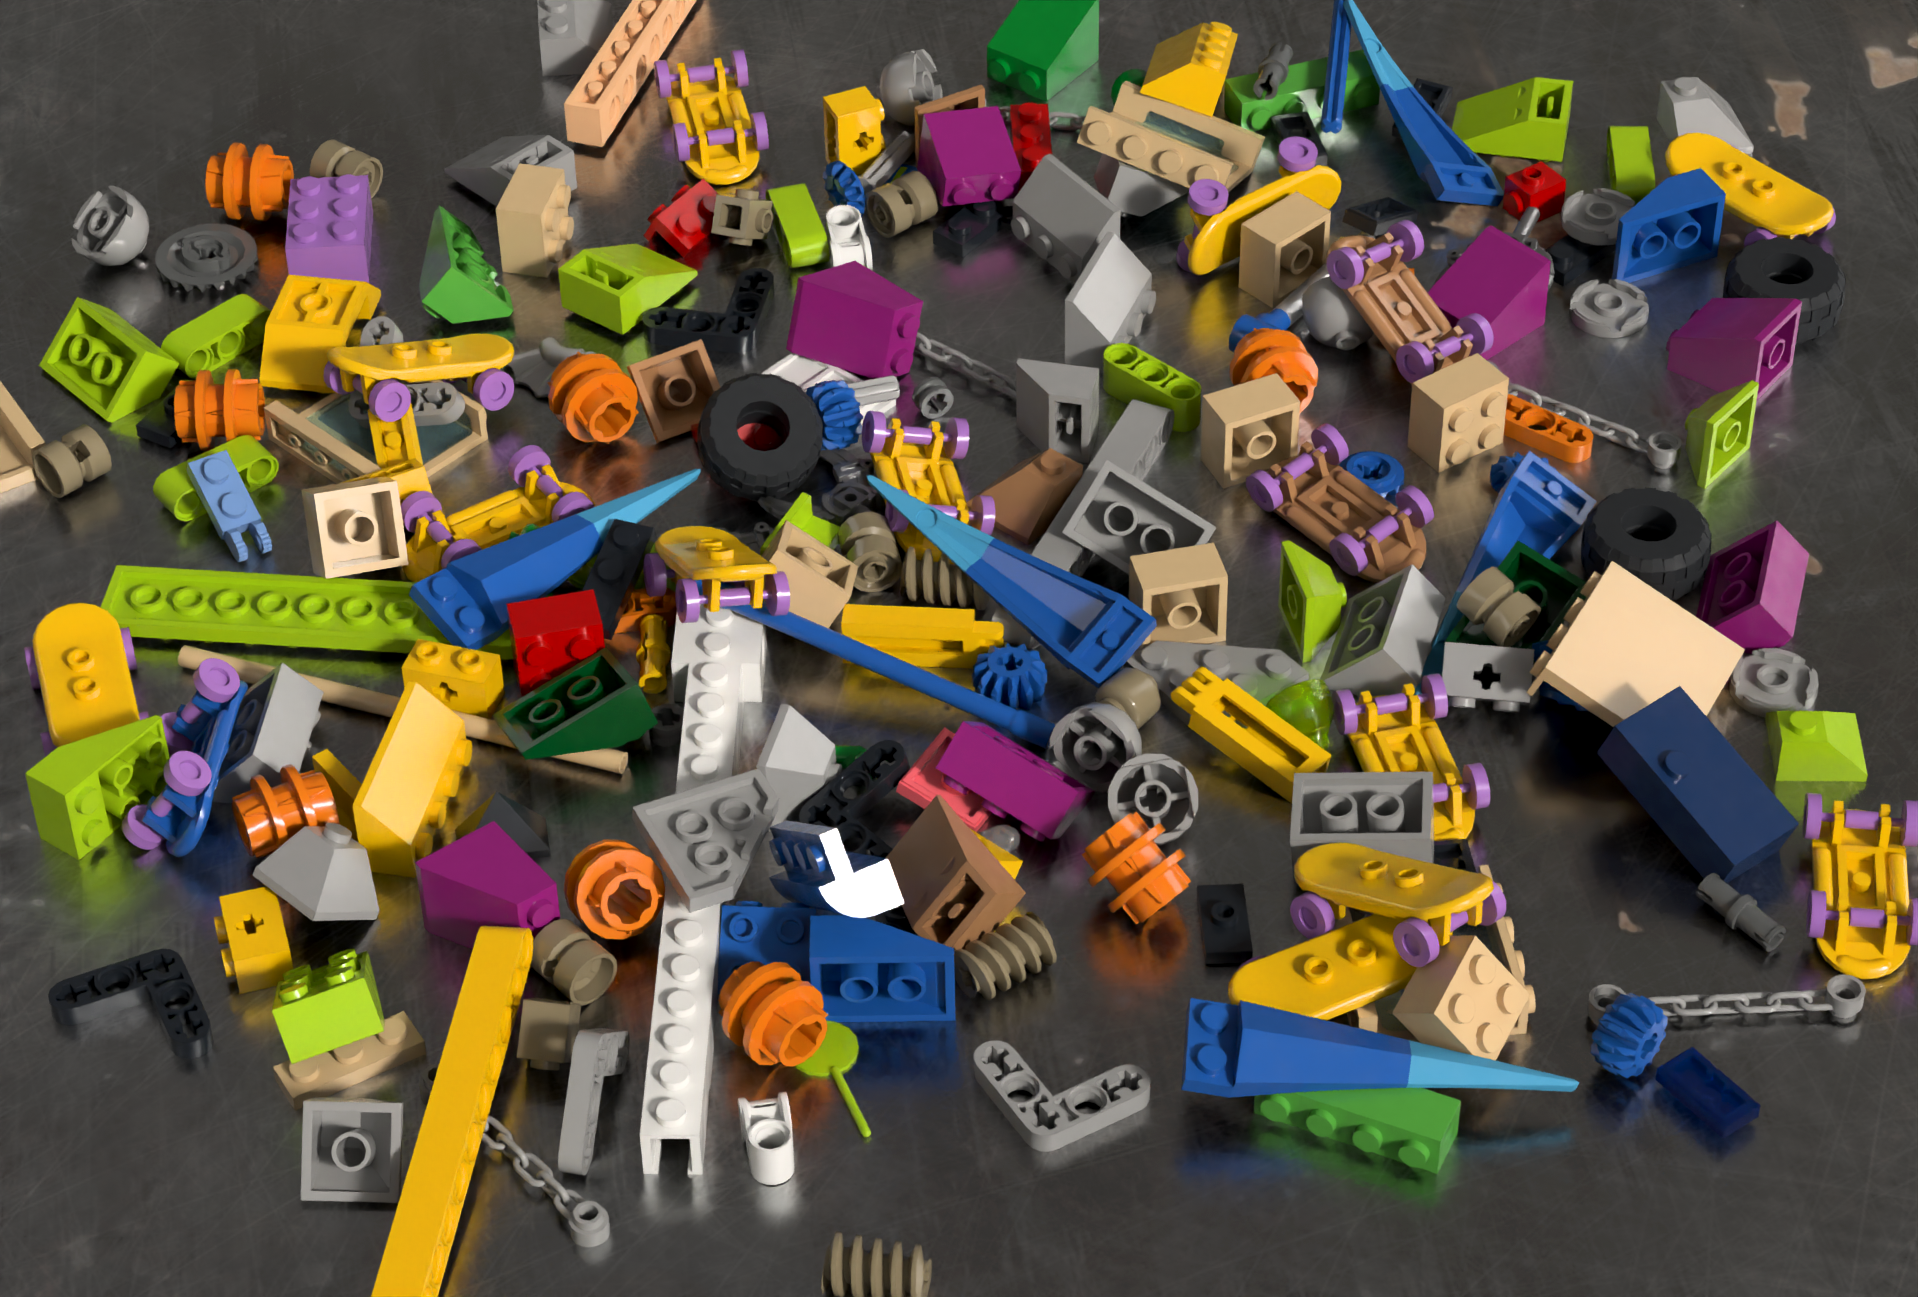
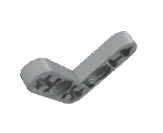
M385 316L375 317L364 326L359 347L402 343L403 334L390 318ZM437 382L405 385L410 391L411 398H415L413 414L416 426L453 423L463 414L465 400L450 383ZM356 390L350 395L349 412L360 426L365 429H371L368 412L364 413V410L369 409V405L364 402L363 394ZM436 405H442V408L439 409Z
M603 1027L580 1030L576 1036L558 1152V1168L560 1172L585 1176L590 1168L603 1077L623 1073L628 1060L630 1046L628 1031Z
M991 1040L982 1043L974 1052V1076L976 1081L1023 1140L1031 1148L1041 1152L1060 1149L1145 1108L1150 1101V1076L1142 1067L1124 1064L1053 1096L1010 1044ZM1001 1065H1003V1067H1004V1077H1003V1078H1002V1071L998 1068V1066H1001ZM1015 1090H1026L1033 1094V1097L1027 1101L1019 1102L1010 1099L1008 1094ZM1082 1102H1092L1097 1104L1100 1109L1095 1113L1083 1114L1078 1112L1075 1106ZM1038 1113H1039V1120H1040V1122L1043 1124V1126H1039V1127H1037V1115H1036V1114H1038Z

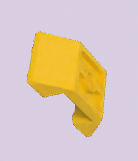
M288 275L265 325L259 382L262 386L338 394L330 389L324 381V368L329 361L327 353L334 347H346V341L356 319L371 320L381 298V289L363 281Z

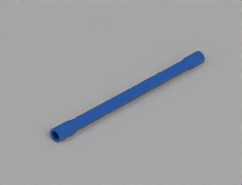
M695 580L699 595H703L702 580ZM721 582L720 589L736 588L733 584ZM764 600L762 608L753 609L751 605L720 607L722 609H730L1008 730L1012 735L1042 748L1048 749L1050 746V737L1056 724L1024 710L1011 708L790 611L787 615L771 616L767 603Z

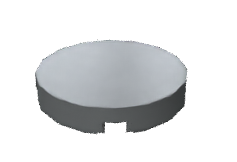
M1605 188L1593 189V194L1583 195L1584 190L1579 191L1565 200L1561 209L1562 228L1571 237L1593 245L1616 244L1619 219L1635 206V202L1629 196Z
M1609 279L1608 284H1598L1599 280H1591L1578 286L1571 294L1569 316L1574 325L1585 333L1602 338L1615 339L1627 337L1641 331L1648 322V298L1643 291L1631 283L1618 279Z
M1777 648L1753 650L1752 656H1747L1744 659V655H1742L1729 677V693L1735 702L1749 713L1764 718L1767 712L1807 711L1812 707L1819 687L1818 674L1813 666L1811 671L1805 665L1804 658L1796 653Z

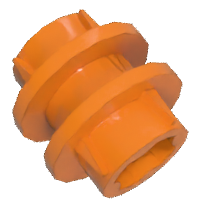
M234 142L229 146L227 153L212 155L208 161L205 186L207 200L211 204L210 207L225 209L228 218L232 220H240L244 217L247 207H251L254 219L266 222L272 212H282L283 209H288L290 180L294 179L293 165L291 160H289V156L275 155L272 147L268 144H259L255 149L253 157H249L246 146L242 143Z
M1254 328V331L1245 335L1238 342L1234 350V357L1230 363L1229 378L1233 386L1277 373L1300 400L1301 413L1310 404L1314 388L1318 382V368L1312 356L1307 353L1300 338L1290 331Z
M577 352V354L567 357L556 367L550 382H548L550 387L548 394L550 410L564 424L574 438L583 442L600 441L609 444V442L623 436L633 425L636 414H639L636 409L638 401L637 387L631 378L622 372L618 364L604 354L586 355Z
M228 369L224 384H214L211 371L199 370L196 380H180L174 396V417L178 437L182 438V442H198L200 450L203 452L214 448L216 437H226L228 442L239 436L251 435L256 440H261L265 430V397L262 384L258 383V379H242L237 369Z
M289 764L283 766L280 770L282 784L270 787L264 776L259 774L251 777L250 791L232 797V811L244 847L251 857L256 856V858L272 854L304 826H325L326 823L339 824L336 803L322 772L312 770L299 774L295 766Z
M1137 811L1134 814H1128L1088 845L1082 854L1095 871L1087 879L1089 884L1094 887L1106 878L1119 894L1107 907L1112 913L1123 907L1135 924L1143 923L1189 887L1188 884L1191 882L1178 865V862L1186 856L1184 852L1179 849L1167 858L1154 842L1166 829L1161 823L1150 829Z
M604 839L588 845L574 857L565 875L563 891L570 911L590 931L606 939L624 940L641 934L656 920L664 904L665 883L661 870L640 849L623 840Z
M756 961L746 963L733 971L720 991L718 1001L721 1010L718 1013L723 1017L722 1027L724 1034L736 1045L744 1046L745 1053L759 1065H776L779 1062L785 1066L793 1067L812 1057L826 1036L828 1026L825 1018L828 1014L823 1010L822 993L808 981H802L800 974L786 962H772L767 965Z

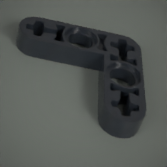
M751 268L743 271L738 277L725 314L669 307L650 309L643 315L644 337L653 344L681 347L702 339L706 350L729 353L748 352L757 344L773 301L774 276L770 271L763 268ZM745 308L756 309L755 311L751 312L739 311ZM697 328L709 329V330L703 331V332H694V331H691V330L697 329Z
M884 740L871 746L802 807L799 814L800 823L826 826L820 821L815 823L814 821L818 818L824 821L829 818L831 826L837 828L842 843L852 837L862 839V844L859 848L851 852L886 858L893 849L861 824L858 819L893 790L910 769L909 761L902 745L893 740ZM885 760H886L887 762H889V763H892V762L895 761V763L892 764L891 766L888 765V764H886V763L880 765V763L883 762V761H885ZM853 785H863L866 787L865 792L858 798L847 799L843 797L844 792Z
M171 949L153 950L64 979L56 983L48 994L52 1017L62 1025H78L150 1001L170 1048L176 1056L184 1059L199 1058L205 1055L214 1043L210 1020L183 959L178 952ZM165 970L166 973L160 974L159 971ZM142 976L143 981L138 983L137 978ZM121 981L129 984L126 989L120 992H108L105 990L114 982ZM96 991L97 996L92 998L91 993ZM175 998L189 1000L181 1008L170 1009L165 1007L168 1001ZM75 1000V1003L68 1004L67 1001ZM190 1023L194 1037L188 1038L187 1034L183 1032L182 1026Z

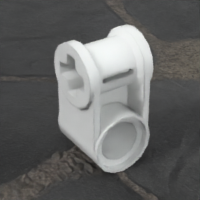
M838 205L829 209L826 213V228L830 267L857 261L872 270L871 245L869 237L866 236L859 210L850 205Z
M779 1092L777 1098L749 1102L745 1097L738 1098L743 1142H746L753 1178L759 1183L766 1185H777L786 1182L791 1178L795 1169L792 1121L787 1092Z

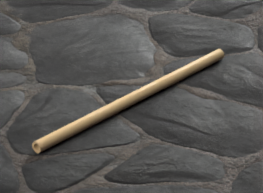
M187 645L181 648L178 656L179 666L196 670L206 659L217 658L223 660L236 670L240 680L251 684H256L276 668ZM298 673L324 692L321 701L392 718L401 698ZM451 710L464 720L467 737L516 748L495 720ZM611 748L549 756L619 774L624 773L628 763L627 752Z

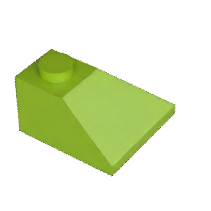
M1751 380L1713 395L1699 408H1694L1689 413L1685 422V430H1687L1685 450L1699 487L1706 489L1750 448L1759 383Z
M1282 541L1278 607L1302 662H1311L1340 626L1341 608L1347 606L1346 590L1342 582L1336 581L1329 565L1292 541Z
M1773 711L1766 713L1765 722L1776 781H1867L1868 774L1855 713L1829 711Z

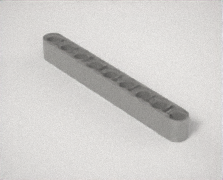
M1135 399L1129 403L1033 550L1032 556L1082 577L1096 553L1063 534L1064 528L1106 460L1143 481L1171 435L1174 424L1173 409ZM999 605L997 606L992 622L1003 624L1004 642L1017 646L1025 643L1026 648L1034 650L1039 645V642Z

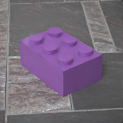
M346 174L340 177L323 178L308 176L290 180L285 243L289 275L369 282L373 208L368 175L355 176Z

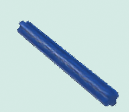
M1334 0L1321 117V129L1325 133L1331 131L1336 134L1342 128L1352 28L1351 21L1343 5L1345 0Z

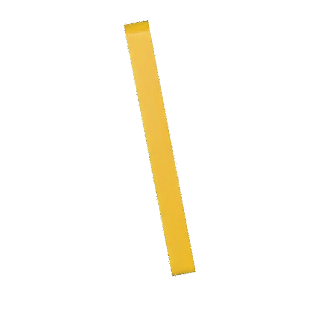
M481 926L479 928L371 1297H438L532 961L533 936L529 928Z

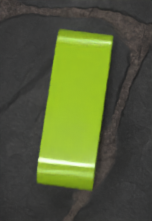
M1608 126L1606 152L1611 190L1629 196L1636 205L1655 189V172L1648 126Z
M805 183L766 189V200L773 201L771 210L773 213L772 226L789 268L829 262L830 253L827 235Z
M248 294L236 295L172 331L163 340L161 349L179 362L177 369L190 378L196 379L199 370H209L212 372L264 342L265 325L271 310Z
M1128 343L1112 344L1104 350L1103 388L1109 395L1127 405L1135 399L1173 409L1174 424L1172 430L1177 432L1191 431L1200 425L1202 392L1200 383Z
M239 436L164 471L155 480L153 493L177 519L187 522L207 513L187 473V464L189 462L227 450L248 493L264 487L276 477L279 469L277 459L253 436Z

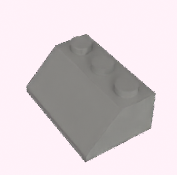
M537 0L543 77L584 74L613 30L611 3L607 0Z
M1050 153L1042 158L1013 200L1011 228L1019 240L1025 242L1042 259H1045L1060 271L1063 277L1068 278L1075 284L1106 233H1115L1120 238L1121 210Z
M1106 233L1065 299V364L1099 368L1100 373H1103L1104 350L1116 343L1129 344L1132 337H1137L1140 333L1144 316L1152 313L1156 301V292L1151 290L1152 273L1115 233Z
M1106 460L1062 533L1129 574L1130 556L1207 544L1217 527L1109 460Z
M1413 564L1349 598L1319 683L1325 689L1334 691L1349 689L1352 694L1359 696L1361 692L1370 691L1372 697L1401 693L1404 684L1412 683L1415 689L1422 680L1421 673L1426 658L1432 650L1431 643L1436 628L1441 622L1440 616L1446 598Z
M284 663L278 665L247 690L240 703L228 742L229 749L220 768V779L214 791L213 802L232 803V797L251 790L250 779L259 774L264 776L270 787L282 784L280 770L283 766L289 764L295 766L298 773L301 774L299 771L302 761L312 746V743L309 741L312 729L318 723L321 712L318 709L324 693L322 690Z
M1433 772L1294 773L1290 829L1293 878H1295L1294 865L1301 855L1309 849L1329 843L1358 844L1378 851L1434 863Z

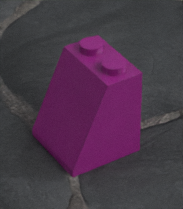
M998 106L924 114L917 170L930 181L936 192L937 200L942 207L1014 199L1017 196L1021 169Z
M1490 225L1427 293L1447 318L1452 328L1456 327L1457 322L1461 318L1472 313L1480 314L1489 322L1494 335L1493 345L1488 351L1480 354L1484 359L1488 360L1544 325L1551 260Z
M857 261L799 277L786 349L792 353L872 379L890 375L897 377L909 373L913 362V352L917 331L920 326L923 301Z
M1712 298L1700 310L1696 309L1691 314L1688 322L1679 330L1675 329L1669 336L1666 344V351L1669 352L1667 370L1720 393L1753 380L1759 383L1758 400L1793 365L1802 301L1795 298Z
M495 821L415 862L424 928L433 935L473 950L476 936L481 926L529 928L534 941L536 935L545 926L560 919L556 882Z

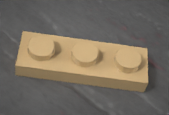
M402 1011L384 1019V1031L294 1064H291V1061L288 1060L274 1066L275 1081L296 1111L303 1108L304 1100L314 1097H328L425 1055L424 1039L406 1013Z

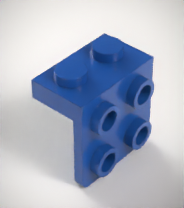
M737 901L735 906L722 905L718 995H720L725 981L733 971L752 961L761 962L764 965L772 962H786L800 974L802 981H808L811 984L809 963L810 916H818L817 910L795 902L783 903L781 907H763L762 903L755 901Z

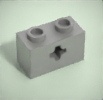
M1445 642L1442 679L1445 684L1447 698L1449 699L1448 706L1474 709L1476 701L1492 702L1493 710L1514 713L1520 711V705L1529 706L1530 695L1526 692L1532 683V674L1529 672L1533 667L1534 649ZM1483 667L1492 668V675L1500 677L1499 682H1492L1489 690L1481 689V681L1473 680L1474 674H1481Z

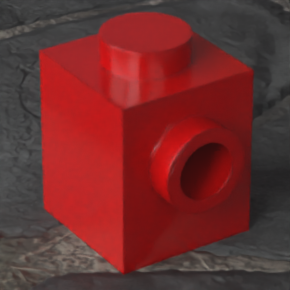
M1542 161L1505 177L1503 209L1519 221L1527 207H1535L1539 210L1540 217L1537 222L1561 212L1564 204L1566 179Z

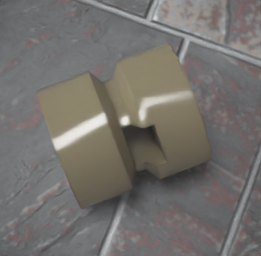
M334 139L327 140L321 144L311 160L310 176L323 178L340 177L346 174L355 176L368 175L372 199L382 183L383 167L381 162Z
M912 171L895 179L892 184L887 183L868 192L865 197V209L876 231L882 236L890 238L910 228L911 224H919L936 215L938 200L936 192L926 176L919 171Z
M86 424L63 435L61 442L54 440L32 453V463L38 478L47 491L57 498H61L82 486L83 481L90 482L105 474L112 467L111 456L102 438L93 428Z
M863 512L849 517L838 531V542L842 556L858 566L854 587L865 592H878L891 587L901 576L902 561L896 546L894 533L890 530L887 518L874 512Z
M1490 567L1478 575L1464 590L1457 602V609L1474 625L1484 624L1483 631L1487 637L1500 647H1511L1518 642L1534 625L1541 612V608L1529 596L1519 591L1513 593L1514 583L1497 567Z
M559 919L545 926L533 941V956L530 966L549 983L554 984L558 991L573 1003H581V1006L594 1002L609 989L615 979L617 960L600 944L591 940L571 920Z

